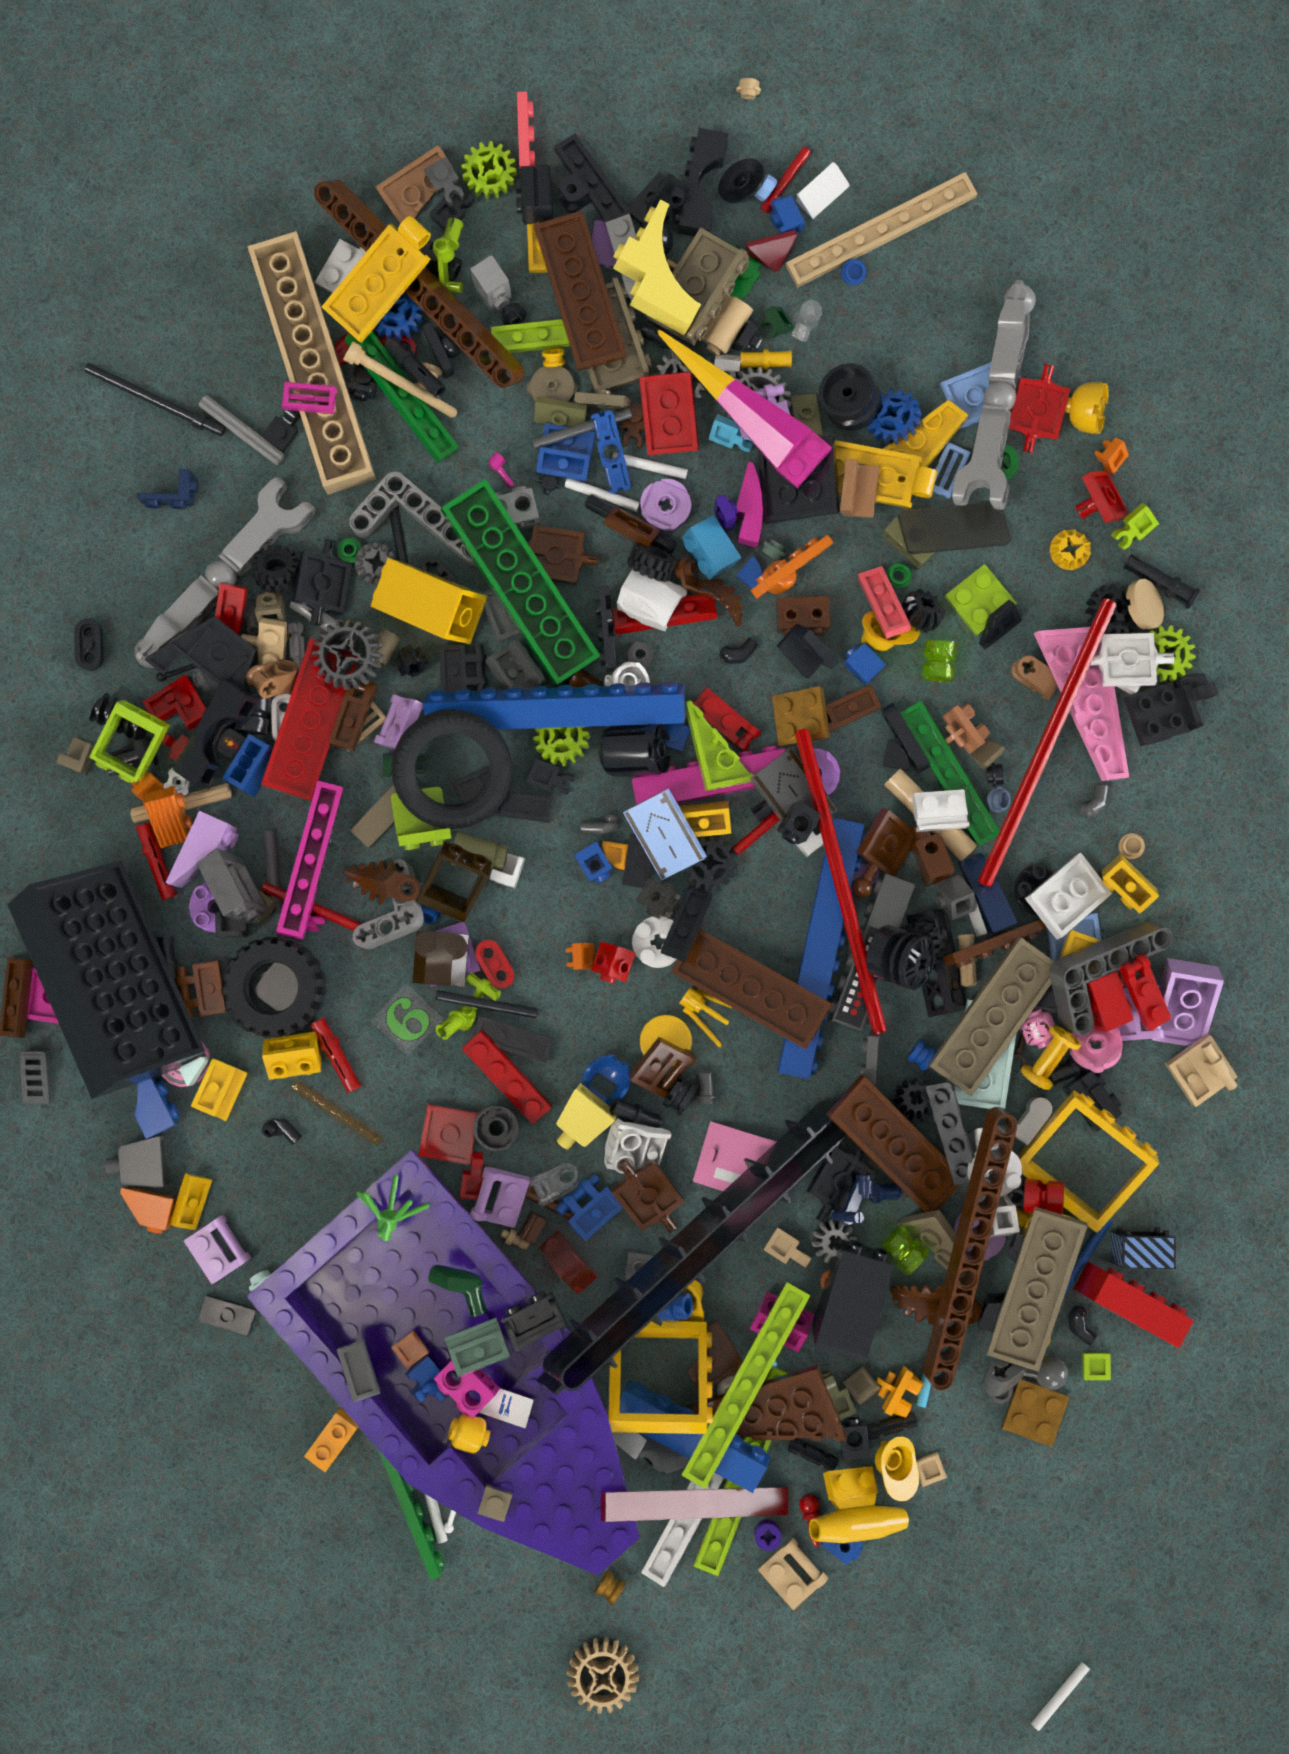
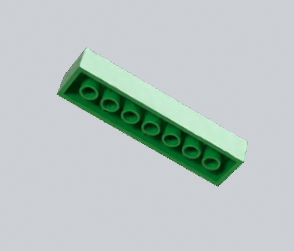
M486 479L441 507V512L554 686L600 657V654Z

